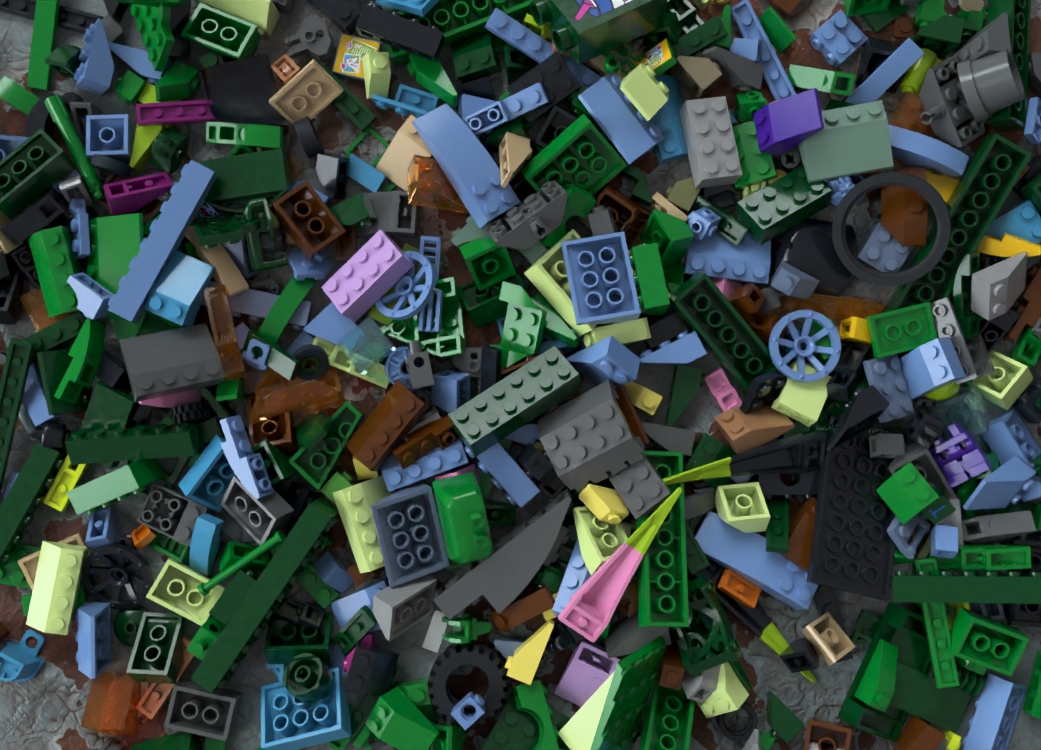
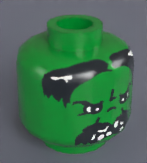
M551 564L549 566L542 565L532 578V584L536 586V590L547 586L550 593H555L562 580L560 569Z

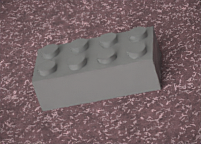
M726 97L686 100L679 110L695 189L735 184L743 174Z

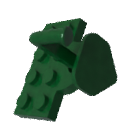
M266 198L249 201L241 217H236L234 214L229 213L196 218L192 222L200 246L213 248L218 246L217 243L226 242V244H237L240 240L245 239V234L250 264L254 270L263 271L280 268L285 265L289 266L284 255L277 259L263 261L258 232L266 231L270 242H274L273 226ZM262 208L263 217H255L254 209Z

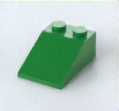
M398 686L380 696L365 722L378 739L399 750H429L440 733Z

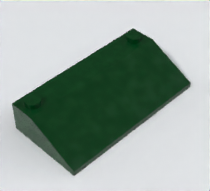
M889 601L872 638L873 642L870 643L838 713V717L857 729L896 743L909 713L892 705H889L886 712L867 705L854 695L880 639L899 647L898 662L925 674L928 673L932 661L924 617Z

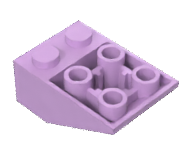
M586 638L579 641L580 645L574 649L554 691V694L580 707L610 677L620 661L619 656L608 659L606 648Z

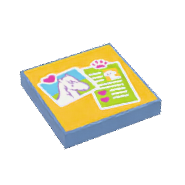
M341 33L332 73L365 82L362 57L368 52H380L381 42Z

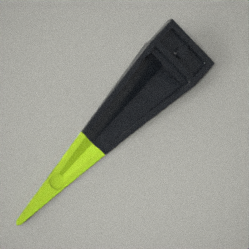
M822 430L806 435L799 433L662 480L668 485L740 475L805 474L821 469L825 453L826 434Z
M706 557L710 566L690 576L696 579L699 578V575L704 574L707 580H711L723 608L780 655L789 644L773 624L760 603L757 601L755 608L749 609L718 589V584L726 568ZM809 670L800 672L811 682H816L815 677Z

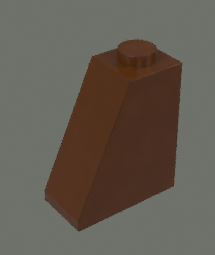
M670 635L671 644L666 645V650L657 668L659 674L656 681L660 686L680 690L685 672L677 643L680 637Z
M911 714L892 750H936L947 735L931 723Z

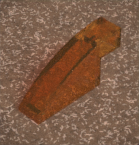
M225 285L205 288L203 291L215 347L220 356L225 381L246 377Z

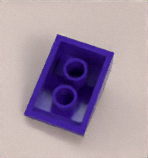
M816 88L770 103L753 114L759 152L779 156L824 128Z

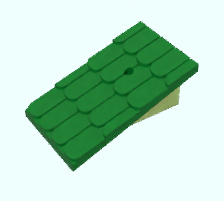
M661 635L619 661L610 677L558 732V735L570 750H632V745L635 743L640 732L638 727L648 706L646 701L659 674L657 668L666 650V640Z

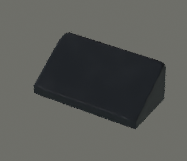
M489 76L454 87L458 94L457 112L458 100L462 94L489 100L495 99Z

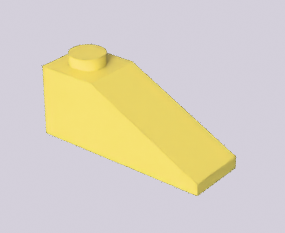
M548 620L514 651L513 656H508L504 667L507 669V676L531 685L554 627L553 620Z

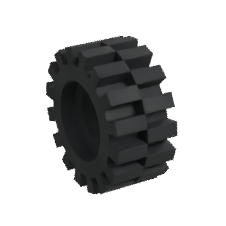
M207 401L185 403L171 409L174 425L181 422H187L188 424L196 423L197 425L212 419L210 405Z

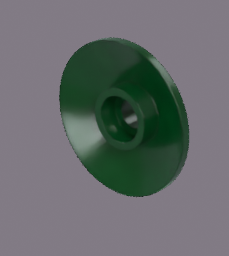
M139 605L135 608L118 612L114 619L113 630L116 638L122 644L129 647L134 646L143 612H150L147 608ZM129 624L134 625V631L129 629Z

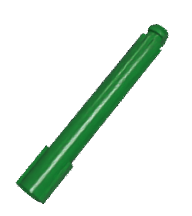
M57 94L48 97L44 103L54 123L57 124L90 192L93 193V197L96 200L104 199V187L94 167L90 165L91 161L86 156V151L69 118V112L61 96Z

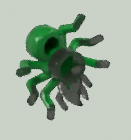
M636 38L627 42V44L625 43L612 49L614 52L602 54L603 57H606L603 63L605 72L608 74L615 72L616 74L621 67L622 76L628 75V71H625L626 63L631 70L638 66H634L629 57L637 62L649 59L650 54H643L640 57L632 54L634 52L641 53L646 48L644 45L638 49L643 42V38L640 40Z

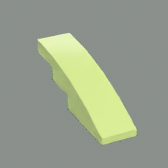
M315 336L312 344L318 345L325 350L329 358V365L387 389L390 381L387 378L384 365Z

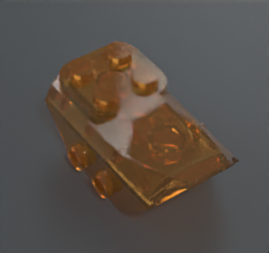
M312 360L307 361V364H309V366L314 365ZM329 365L327 373L322 378L310 381L301 380L297 376L289 381L269 367L255 389L256 400L250 410L251 425L284 413L304 410L306 413L316 414L325 409L339 407L344 401V395L336 367Z

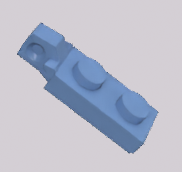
M71 199L69 211L73 214L71 231L74 232L72 251L75 252L76 259H84L90 254L88 213H86L84 199Z

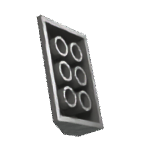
M206 323L119 340L135 402L221 384L225 379L220 356Z

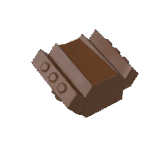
M607 183L593 195L597 201L593 208L604 205L605 208L611 207L617 232L624 231L629 251L642 234L652 212L623 194L618 188ZM576 216L584 222V225L591 229L588 216L586 219Z

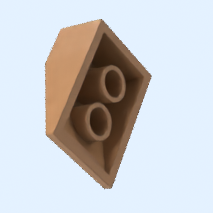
M772 405L762 407L758 411H752L744 414L740 407H734L714 418L722 437L736 454L760 447L795 428V425L786 415L771 408Z

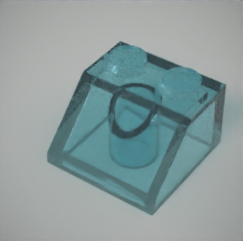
M371 316L338 341L346 356L361 374H366L396 349L395 345Z

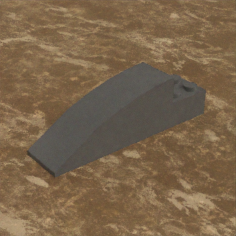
M568 487L492 545L493 554L489 558L468 563L437 587L433 601L449 620L454 616L456 618L461 616L466 611L465 608L471 603L472 605L478 603L483 598L482 595L485 596L498 614L515 600L542 566L555 543L572 500Z

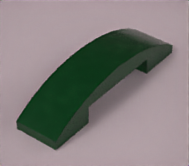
M980 252L965 254L958 267L954 281V311L965 339L979 336L980 315L971 314V275L980 271Z

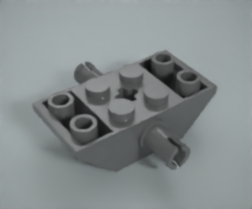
M955 54L928 69L919 93V98L925 110L920 114V119L926 116L921 121L923 124H930L936 136L960 148L986 131L983 121L980 123L976 121L966 102L958 76L957 64L959 61Z
M555 180L547 182L541 187L539 192L529 195L524 201H520V205L511 208L502 219L493 221L487 231L497 246L528 249L562 224L568 194Z

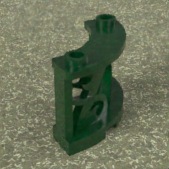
M704 574L688 582V593L700 588L704 595V598L700 599L698 593H695L693 601H691L688 594L689 626L694 620V609L711 617L713 625L708 639L706 640L700 633L689 632L688 627L676 628L680 637L677 643L681 654L682 666L693 679L701 676L700 672L731 660H739L738 651H740V645L737 639L734 638L727 615L715 593V586L711 580H707ZM694 638H697L701 642L698 643L697 647L694 646ZM721 641L724 642L726 651L714 656L711 647L719 651L721 650L719 643ZM705 654H707V656H708L707 659L702 660V661H700V662L698 661V660H700Z

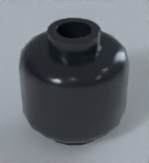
M47 421L43 428L39 427L37 432V440H41L42 447L61 450L66 445L65 441L70 436V429H67L66 424Z

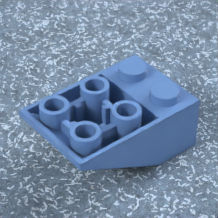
M98 18L85 31L83 41H86L84 49H81L78 59L82 62L80 67L76 68L74 80L77 81L75 87L101 96L110 87L114 64L102 19Z
M687 330L675 336V342L671 343L670 340H667L656 346L657 351L652 353L650 349L637 357L640 358L639 365H685L707 354L696 331L689 333Z

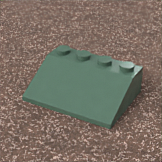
M882 100L821 111L824 128L798 143L808 183L894 167L888 119Z

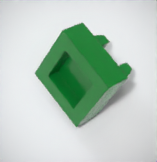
M365 725L352 745L357 749H360L363 745L365 750H372L373 748L368 745V740L373 739L377 742L379 739L375 734H370L372 731Z

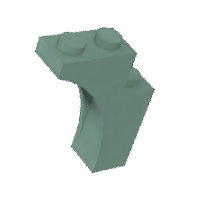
M470 215L465 221L467 224L462 229L460 227L451 234L452 239L450 241L457 249L477 238L492 239L487 231L490 224L480 229ZM540 241L528 249L507 247L521 255L531 266L548 250Z

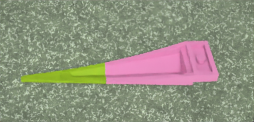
M678 487L573 594L569 603L558 615L561 622L594 643L607 627L644 554L681 494V487Z

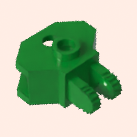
M464 612L458 618L454 616L450 620L446 616L442 617V622H447L453 628V631L442 634V639L450 643L469 644L472 640H477V635L487 634L492 630V624L489 621L477 619L471 616L469 612Z

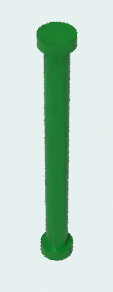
M281 530L276 531L272 538L208 582L198 585L199 592L203 596L208 595L212 588L279 542L283 543L286 539L285 534Z

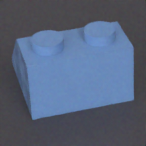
M129 114L86 115V156L91 160L94 154H98L123 163H129L135 138Z

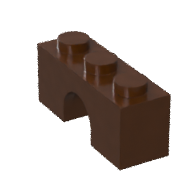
M754 283L734 289L728 301L766 347L769 346L771 331L781 318L778 314L764 315L759 311L765 297ZM786 326L783 328L779 338H784L788 329Z

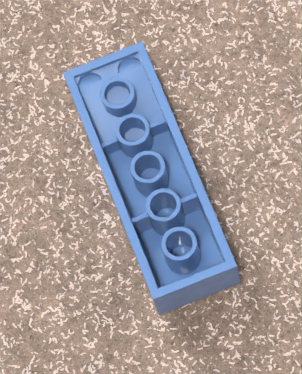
M447 103L412 121L417 132L480 229L505 215L511 208L516 207L520 203V200L509 184L506 188L501 187L499 167L474 133Z
M712 511L706 513L695 535L706 557L726 569L733 570L793 609L808 610L818 585L807 582L808 573L779 553L766 552L765 537L755 532L744 533L720 519L718 514Z

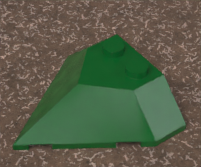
M455 277L436 280L435 290L444 291L440 332L418 331L419 313L404 320L394 319L387 326L384 325L378 330L405 343L420 340L421 350L428 351V353L440 358L462 355L467 341L463 303ZM434 295L432 328H435L437 295ZM410 303L407 304L403 309L408 308L410 306ZM428 304L426 308L425 327H427Z

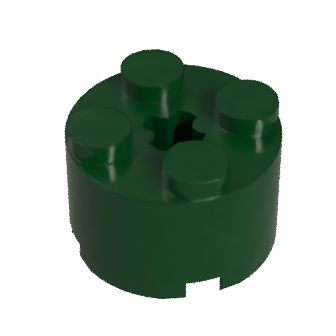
M302 653L295 656L290 665L287 664L282 680L285 688L297 699L304 703H314L328 697L333 682V675L330 667L312 653Z

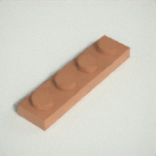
M186 636L183 637L181 666L176 683L182 679L196 656L187 651V647L192 640ZM151 683L136 709L149 719H155L172 694L175 684Z

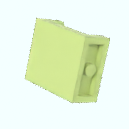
M797 360L789 366V368L796 372ZM805 362V374L817 372L815 368ZM827 375L811 382H798L787 377L779 397L774 400L771 408L809 427L811 424L816 423L828 396L826 384L831 377Z

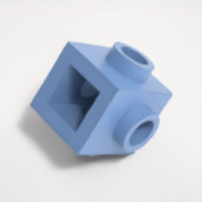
M703 207L690 213L687 218V226L692 231L694 238L702 241L715 234L721 217L712 210Z

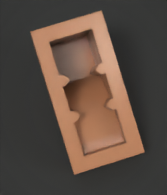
M284 54L270 66L285 85L301 71L287 54Z

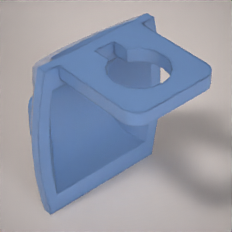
M251 339L247 351H244L241 357L252 368L266 370L269 368L265 363L270 346L256 339ZM254 346H259L263 350V355L258 357V359L254 357Z

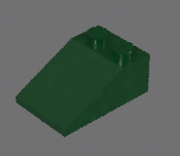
M701 433L692 448L691 456H688L683 463V470L688 471L736 455L733 449L709 434ZM729 477L701 479L715 489L718 486L735 484Z
M143 612L126 674L135 682L176 684L181 666L185 617L174 613Z

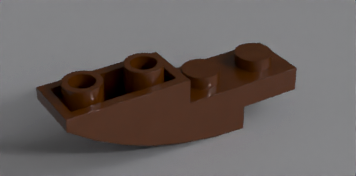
M1041 263L1033 264L1026 273L1028 276L1025 279V289L1016 300L1020 303L1016 306L1020 316L1001 338L1005 342L1016 341L1022 329L1034 328L1041 314Z
M446 416L406 435L408 441L392 452L398 465L404 470L437 447L443 451L461 438L452 427L449 417Z

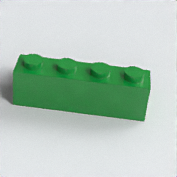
M58 226L32 234L28 237L49 318L80 311L77 309V295L70 284L67 283L70 275L82 273L79 259H76L75 252L72 251L73 236L71 229L65 226Z

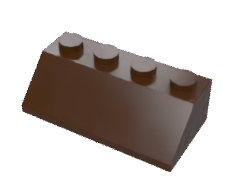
M397 380L347 442V448L370 471L378 472L393 453L392 451L399 446L430 405L404 383Z

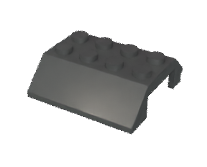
M610 379L537 419L539 439L558 477L570 490L575 489L578 493L588 484H591L590 480L596 484L609 477L608 471L615 474L627 468V460L632 465L645 458L643 454L645 447L640 437L633 435L616 401L619 399V396Z

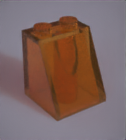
M102 672V675L92 680L81 727L98 734L136 737L139 714L136 706L140 702L142 682H135L126 673L120 677L115 676V673Z

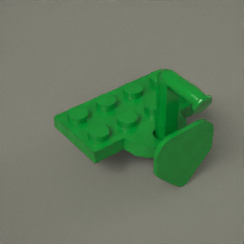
M115 0L116 2L132 4L131 14L136 20L137 30L141 33L143 45L146 46L149 61L152 62L155 71L163 72L175 42L169 28L171 8L184 4L186 0Z

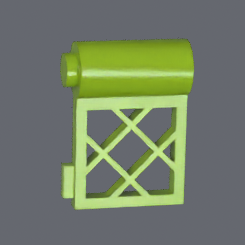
M920 48L924 54L907 70L899 85L902 94L909 97L913 95L919 97L928 69L942 62L929 49Z

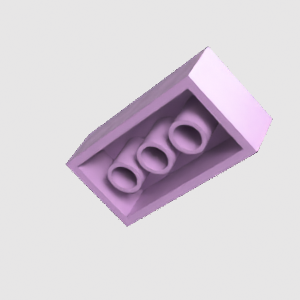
M380 229L321 288L342 315L356 322L414 264L396 242Z

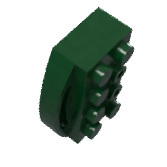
M282 148L200 161L201 165L214 171L217 175L214 184L205 198V202L227 213L243 215L244 210L230 209L229 204L247 205L249 201L259 198H274L267 203L268 209H271L273 202L293 190L289 154ZM262 208L254 209V214L263 212Z

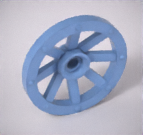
M404 251L414 266L407 271V275H403L391 287L396 292L385 297L382 296L374 303L382 314L391 319L404 320L415 316L428 304L434 293L436 285L435 269L429 259L415 251ZM415 261H418L423 266L415 276ZM426 275L425 284L418 285L420 281L423 279V277ZM418 292H422L420 297L416 300V295L418 294ZM399 299L393 310H390L385 305ZM409 299L410 306L406 309L401 310L405 305L406 301Z
M798 310L785 315L775 324L769 338V352L775 367L784 376L798 382H811L827 376L835 368L841 354V340L836 327L827 317L812 310ZM805 318L802 332L799 336L792 320ZM813 320L819 323L823 329L809 337L808 334ZM785 326L793 341L779 338ZM827 334L829 335L831 348L815 346L817 340ZM800 344L803 345V350L800 349ZM778 345L789 347L792 351L781 358ZM813 352L830 354L825 366L812 354ZM795 356H797V372L786 365ZM805 358L816 368L817 372L805 374Z

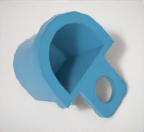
M29 629L25 632L19 645L11 641L7 642L4 649L0 651V680L5 682H26L35 677L45 663V660L37 656L45 642V637ZM30 636L37 639L38 644L35 648H30L27 645V639Z

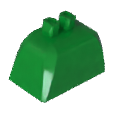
M474 472L435 480L432 486L448 558L461 564L489 558L493 554L492 541L483 497Z

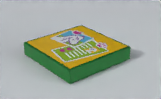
M667 38L644 53L646 55L645 59L640 62L635 60L632 62L634 66H638L640 63H643L645 66L649 65L656 74L655 78L677 63L671 43Z

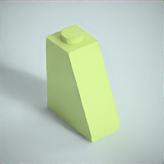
M647 317L596 327L583 334L586 348L609 336H613L622 345H629L651 338Z

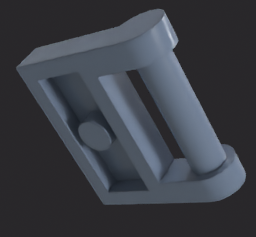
M920 514L904 525L895 516L887 529V533L902 555L908 559H913L917 553L916 548L923 536L930 531L931 525L924 521ZM916 527L917 531L908 544L907 541Z

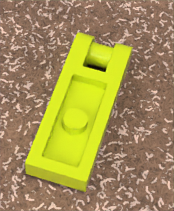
M67 455L43 503L60 512H64L70 502L66 492L78 487L91 463L77 464L78 467L75 470L71 468L70 458Z

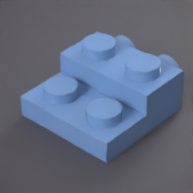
M841 9L820 26L809 38L813 48L820 51L825 56V60L830 65H834L835 68L839 67L868 39Z

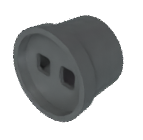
M1008 49L977 60L968 59L957 64L963 94L977 122L980 123L992 117L993 113L1025 99L1024 87L1017 65Z

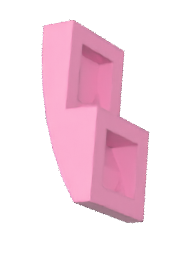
M721 367L705 375L704 382L722 412L741 406V399L735 388L731 386Z

